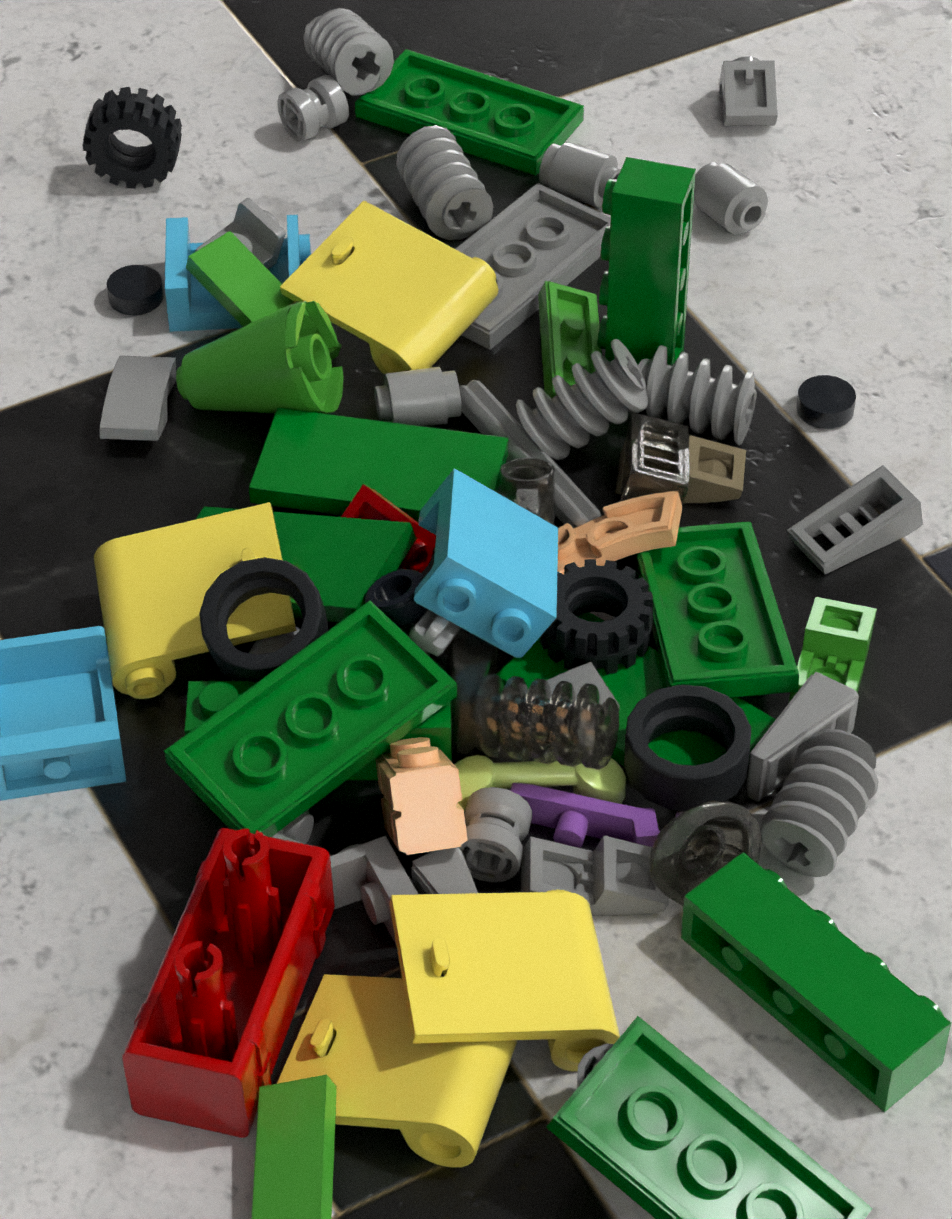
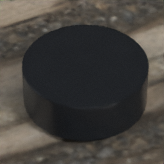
M144 265L125 266L114 271L107 280L109 303L114 310L122 314L143 315L156 309L163 301L164 294L161 275L151 267Z
M831 375L811 377L805 380L798 389L797 413L804 422L817 428L832 429L847 424L854 415L856 392L851 384L839 377Z
M410 569L390 572L380 577L371 585L365 595V603L371 600L398 627L411 624L428 611V609L414 601L415 588L424 579V576L420 572Z

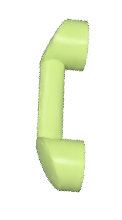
M595 750L580 751L575 756V759L493 763L486 756L474 755L454 764L459 770L462 800L458 804L464 812L467 801L473 792L489 787L509 789L515 782L542 787L573 785V794L619 804L623 802L626 793V776L623 769L610 756Z

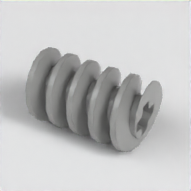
M342 8L330 10L321 16L315 17L306 25L303 38L305 50L310 58L325 73L333 77L342 90L351 96L365 95L383 85L391 74L394 58L393 50L389 43L353 11Z
M437 125L423 127L413 132L402 143L396 160L399 176L405 182L407 190L412 194L413 200L419 207L422 216L426 219L428 227L437 236L447 240H462L472 236L491 220L494 208L491 196L486 192L485 186L478 179L476 171L471 167L470 161L463 154L461 146L456 143L455 136L448 129Z
M619 339L611 341V348L615 358L611 362L599 351L591 354L595 372L590 374L579 363L572 365V373L575 379L574 385L570 386L559 375L553 377L552 384L556 396L553 398L540 387L534 389L533 397L537 408L532 410L523 400H517L516 408L522 426L537 446L550 457L556 460L564 459L569 455L570 445L575 448H581L588 444L590 439L589 433L601 436L607 432L609 421L614 424L626 421L628 409L634 412L646 409L648 398L645 380L633 356Z
M662 345L658 347L651 359L641 360L638 366L646 384L648 398L646 414L650 419L660 420L667 413L668 421L672 426H682L689 419L690 428L695 433H704L711 425L712 434L715 439L724 440L733 431L736 444L741 445L752 421L757 392L754 387V372L748 371L741 382L736 385L732 382V366L726 364L718 377L712 378L710 359L704 358L695 372L689 371V356L686 352H681L673 366L667 364V347ZM628 409L629 412L632 413V414L639 413V412H634V411Z
M833 729L815 732L807 741L804 752L794 763V769L786 777L783 788L773 799L772 807L763 816L759 832L762 845L787 868L801 875L811 877L827 876L834 870L837 857L847 846V838L855 832L858 819L866 812L868 801L876 794L878 789V779L874 772L876 756L871 745L856 735L843 730Z

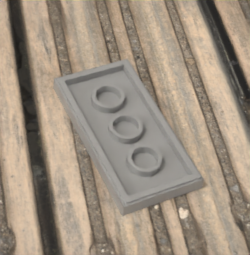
M539 183L534 185L456 248V250L471 258L477 257L488 263L496 274V283L499 290L497 297L464 331L462 336L491 350L539 309L538 294L545 281L567 286L600 258L603 234L607 225H610L611 218Z

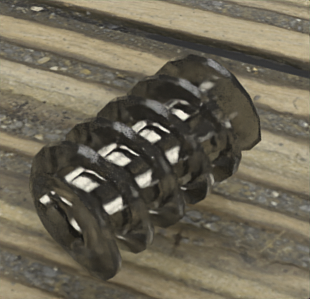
M489 673L479 685L472 712V737L476 748L480 752H485L487 756L502 759L509 755L511 759L518 761H527L533 758L536 762L551 764L558 761L559 764L568 767H575L582 763L586 768L600 770L607 766L612 758L618 738V705L611 697L605 699L603 704H601L598 688L593 684H584L580 688L577 697L573 684L568 681L559 682L552 693L548 681L537 678L528 689L525 680L519 676H512L504 686L500 676Z

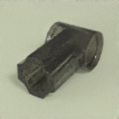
M519 458L503 464L500 469L501 495L555 525L554 466L548 461L537 458Z

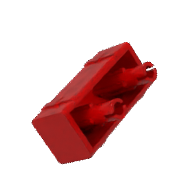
M221 828L215 836L206 860L201 863L196 875L195 886L166 950L145 1003L140 1006L134 1020L135 1027L123 1052L122 1060L131 1107L137 1114L245 1138L249 1135L258 1112L259 1087L272 1084L271 1075L314 961L320 957L326 941L325 932L335 904L330 853L326 849L268 837L257 830L253 834L250 833V829L233 830Z

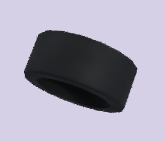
M266 557L239 562L221 573L206 591L199 613L202 637L210 655L221 672L234 681L259 682L328 631L326 611L320 593L308 574L288 561ZM267 593L282 594L293 598L301 609L303 622L300 631L290 643L277 651L258 655L241 652L233 646L228 638L226 625L228 618L241 603L253 596Z
M676 685L658 689L641 699L627 718L624 754L625 771L631 785L648 801L669 810L696 812L718 807L735 796L747 779L751 726L743 709L727 695L710 688ZM678 730L696 731L717 740L726 748V754L710 763L696 766L680 765L660 758L648 747V744L665 733Z

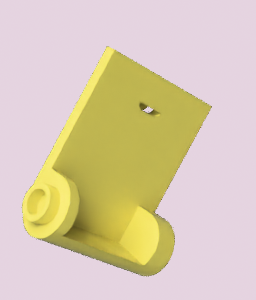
M365 200L280 286L281 294L295 302L315 301L319 303L328 315L330 322L368 342L372 359L383 374L431 368L497 297L499 292L496 274L484 260L477 257L471 258Z
M270 502L115 538L105 542L96 550L94 565L112 683L119 692L136 699L153 698L161 694L175 680V659L209 652L202 637L199 616L205 593L221 573L239 562L263 557L282 560ZM276 593L256 595L241 603L228 618L226 625L228 638L233 646L297 631L290 597Z
M565 890L524 893L391 895L389 904L413 1044L547 1039L552 1062L563 1070L578 1072V1065L586 1053L594 1047L615 1044L620 1038L590 905L583 896Z
M324 974L277 1084L327 1074L337 1086L335 1124L400 1129L408 1146L420 1157L440 1166L459 1168L471 1164L475 1159L518 1040L413 1044L402 978Z

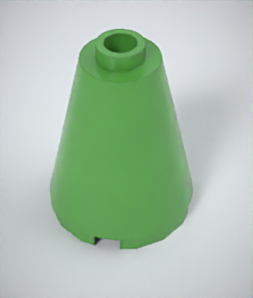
M296 301L185 354L182 365L178 367L176 372L179 393L183 399L189 400L194 408L200 410L275 414L277 408L323 414L332 413L339 407L344 379L342 366L332 368L329 349L339 347L336 333L328 315L319 303L315 301Z

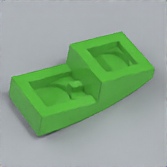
M815 597L805 628L802 652L797 664L799 672L798 691L811 674L814 675L815 672H818L854 689L858 693L877 608ZM790 692L789 702L797 692Z

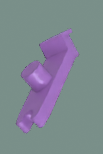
M515 782L510 788V791L519 794L530 805L532 809L531 823L556 828L553 838L557 843L581 848L585 835L601 839L603 836L663 849L664 831H659L656 813L653 808H637L525 783Z

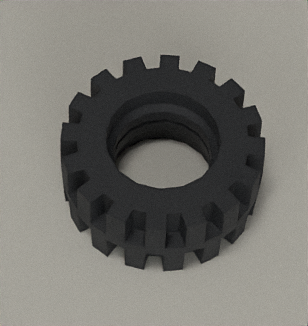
M130 87L120 88L119 95H116L113 90L105 93L103 101L98 98L94 103L87 120L82 143L83 151H87L85 159L88 165L96 164L94 172L98 176L109 175V183L118 186L120 181L126 182V188L136 189L137 183H142L144 188L152 187L155 179L161 183L167 178L168 171L172 172L175 167L182 137L180 118L175 119L176 110L172 105L163 106V97L156 94L153 98L147 96L148 90L139 88L138 94L131 93ZM118 130L137 131L148 137L152 144L141 147L127 145L117 139L113 133Z
M596 559L585 560L584 567H578L575 562L565 565L564 574L557 571V616L540 636V643L543 649H548V655L555 663L564 659V668L568 670L591 662L595 669L604 668L608 675L618 672V664H622L627 669L636 664V655L643 657L647 651L652 631L653 596L652 592H648V583L642 577L635 580V570L628 566L622 571L617 570V562L606 560L604 566H597ZM587 612H603L615 618L604 622H591L576 616Z

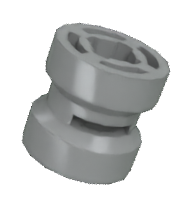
M323 75L310 81L308 87L304 90L296 87L280 94L277 100L278 112L284 128L293 139L299 142L317 135L319 128L323 126L331 129L343 124L349 116L346 96L338 82L330 75Z
M497 787L481 788L473 792L467 801L464 816L468 841L459 848L463 853L473 878L487 882H502L513 878L519 870L523 856L521 841L528 835L532 821V809L525 799L510 790Z

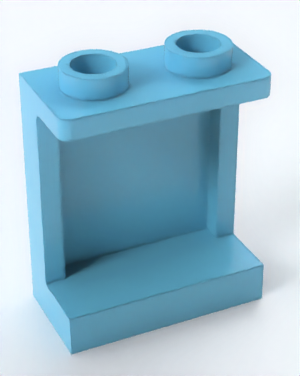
M298 214L287 215V238L283 241L277 263L268 269L282 284L311 255L310 234H299ZM188 217L166 218L165 296L169 331L242 328L239 322L186 269L188 256L193 254L196 248L203 244L190 243Z
M454 468L420 510L419 526L435 534L436 543L433 567L415 588L414 601L513 657L521 658L557 616L558 527Z
M94 626L0 640V801L126 782L105 629L102 626Z

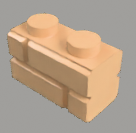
M410 738L391 743V753L381 754L382 756L376 759L379 789L384 795L381 798L384 828L394 844H396L398 850L406 853V855L461 847L468 839L464 810L458 804L462 800L458 768L441 750H438V747L430 745L429 738Z

